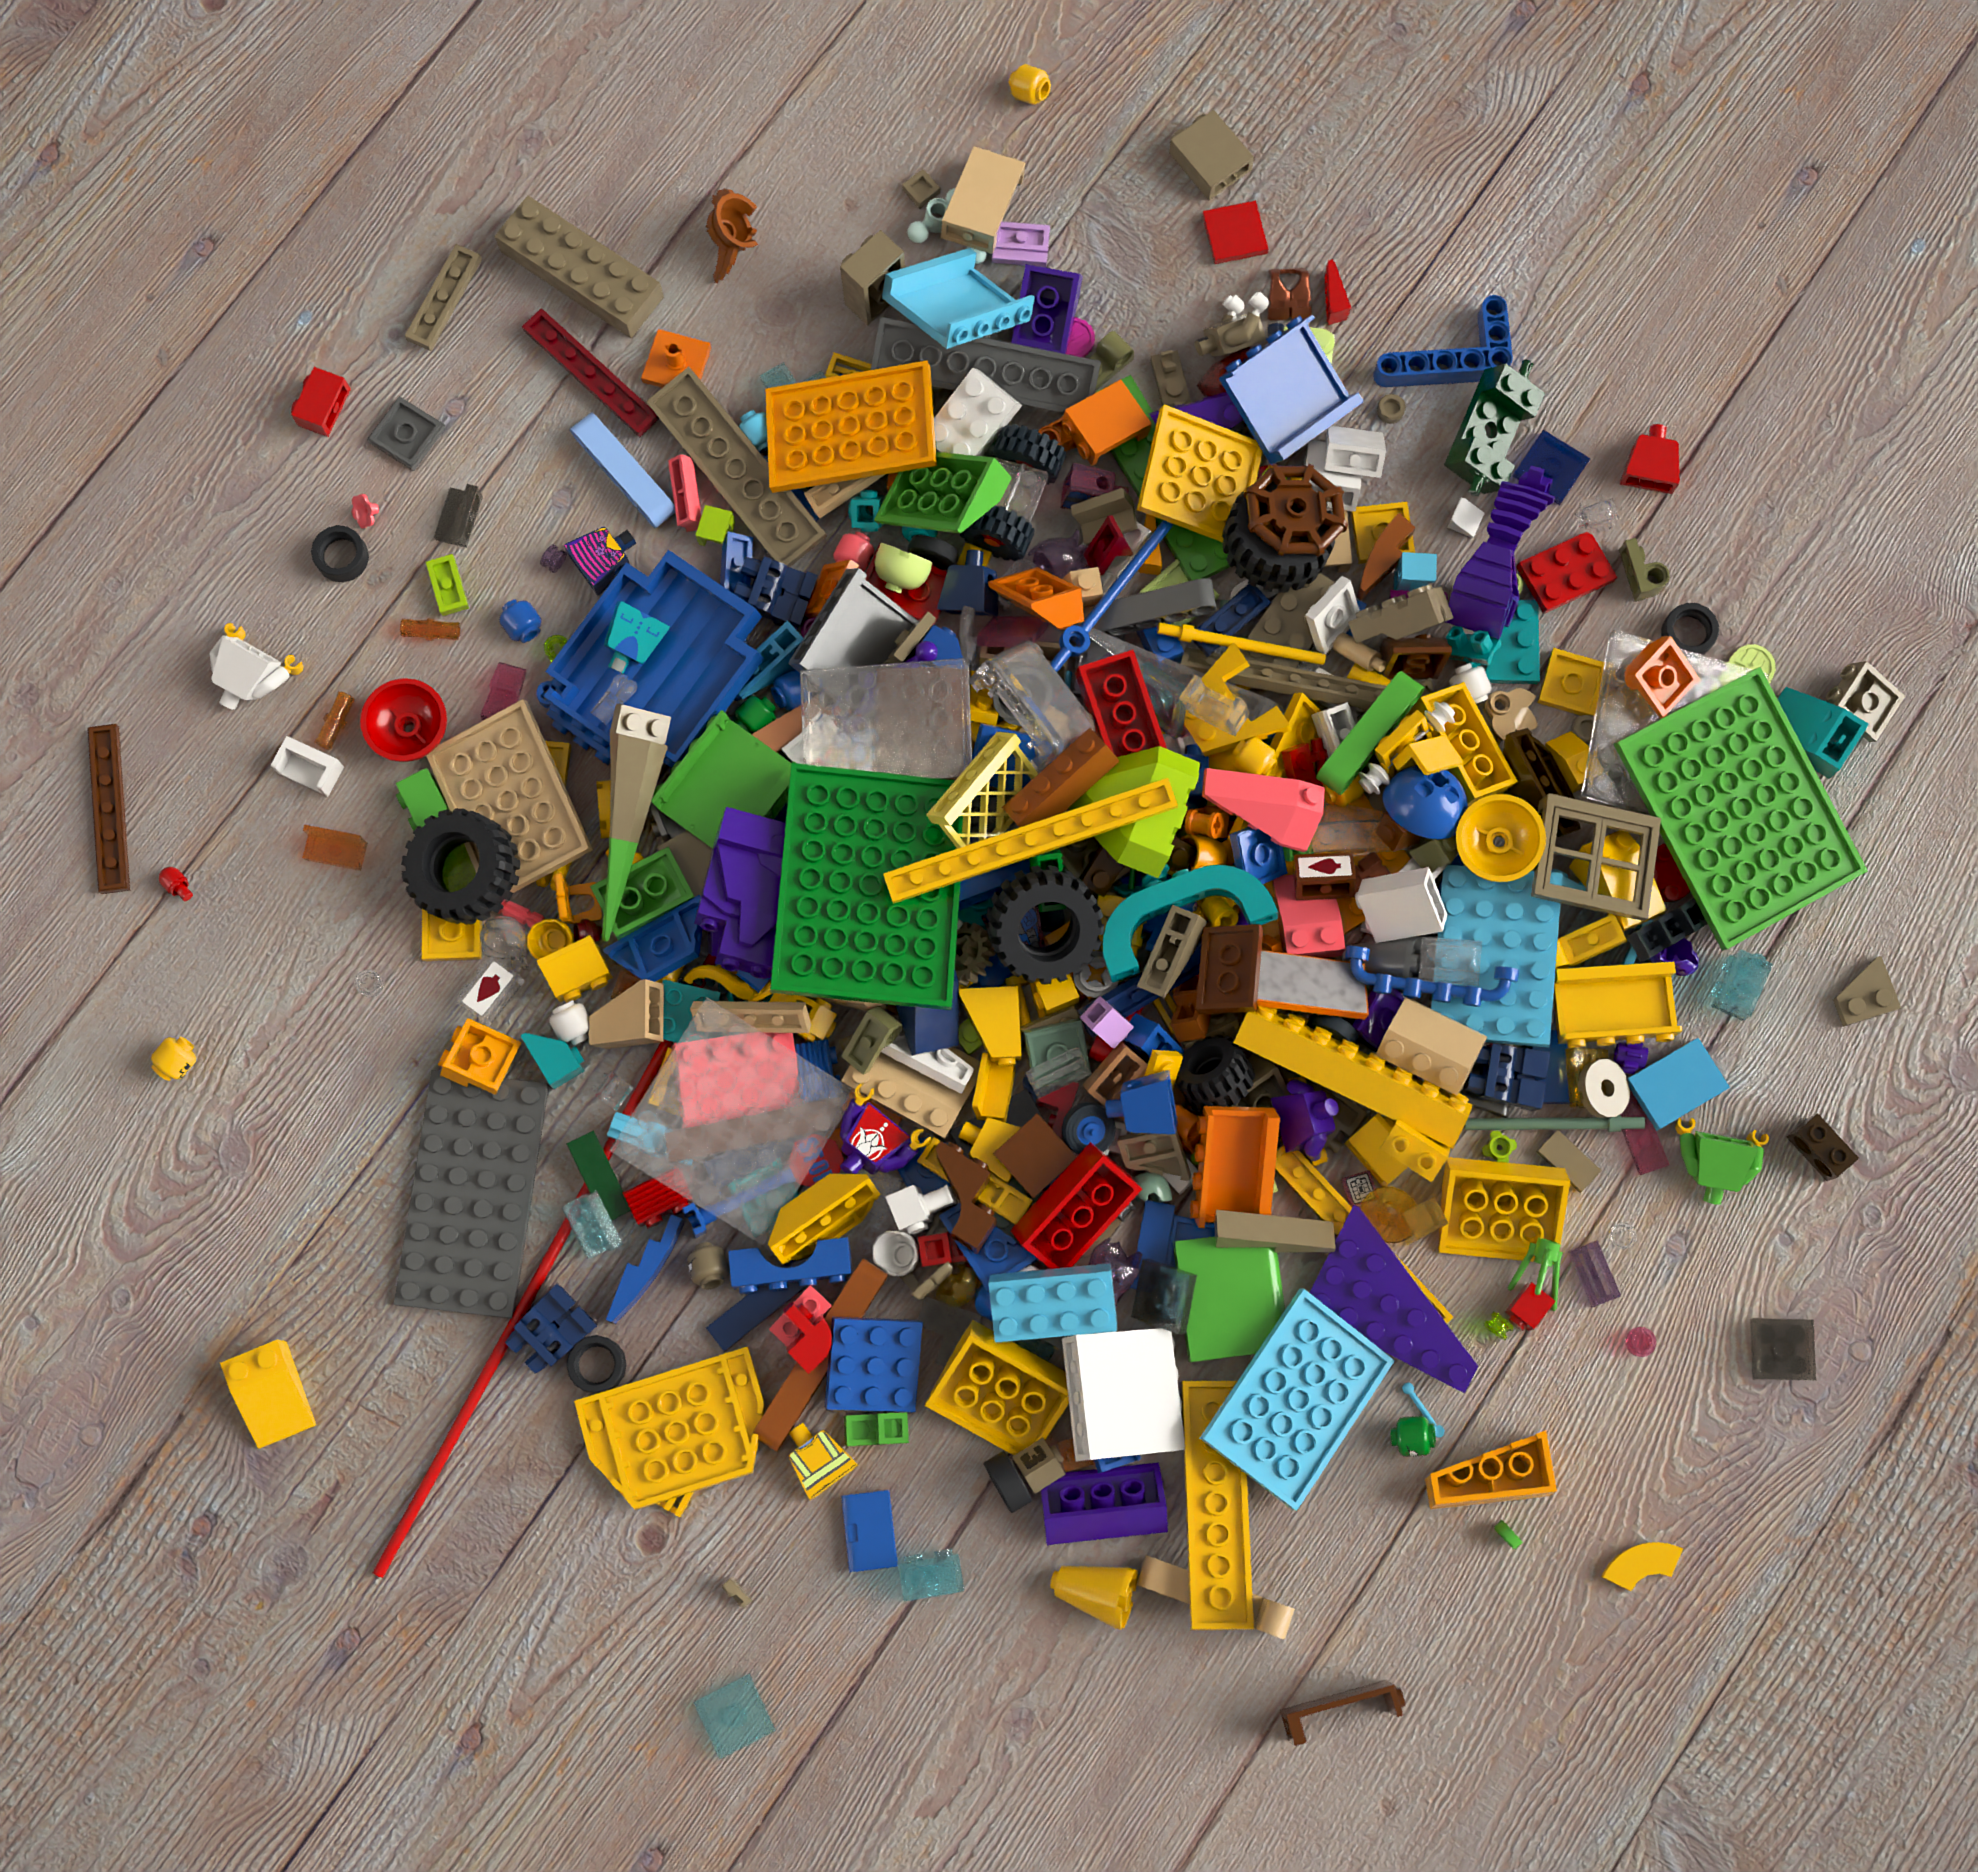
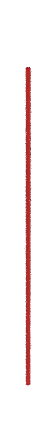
M843 706L834 723L838 726L840 720L850 717L852 712ZM833 748L811 765L824 766ZM708 954L703 965L715 966L716 956ZM702 978L703 984L701 986L695 984L694 982L693 986L703 988L706 982L704 978ZM667 1040L660 1042L622 1114L634 1116L663 1063L667 1049L671 1048L674 1042ZM610 1137L603 1147L608 1161H610L620 1142ZM585 1182L372 1573L376 1576L383 1578L507 1351L509 1346L505 1343L515 1330L514 1326L528 1312L591 1196Z

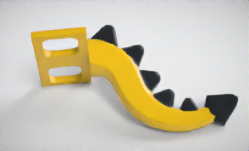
M701 965L690 970L685 977L678 978V983L693 986V982L701 986L703 984L702 978H704L709 987L718 982V991L721 994L730 992L734 1002H743L745 1000L748 1002H763V999L771 994V979L758 993L745 981L720 966Z

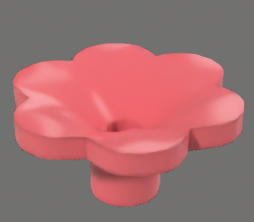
M365 494L354 496L352 498L353 518L358 521L359 527L363 529L373 526V515L379 513L378 505L369 502Z

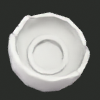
M886 1231L877 1237L872 1246L873 1261L889 1275L905 1276L915 1270L920 1260L919 1244L906 1232Z

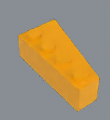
M1546 1430L1431 1473L1425 1479L1430 1509L1549 1497L1557 1492Z

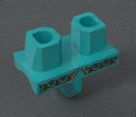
M1453 626L1446 635L1447 643L1452 646V653L1449 659L1465 661L1467 664L1471 663L1472 667L1481 666V664L1489 666L1495 651L1500 649L1502 645L1500 639L1489 637L1488 631L1478 630L1473 634H1467L1462 627Z

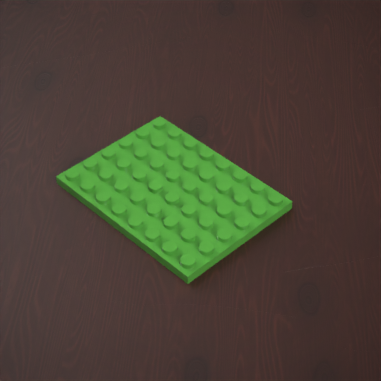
M1761 667L1746 673L1613 744L1650 815L1661 818L1659 832L1722 951L1733 947L1868 872Z

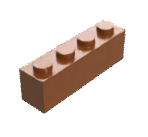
M1088 728L1002 808L1019 828L1061 814L1119 762V759L1091 728Z

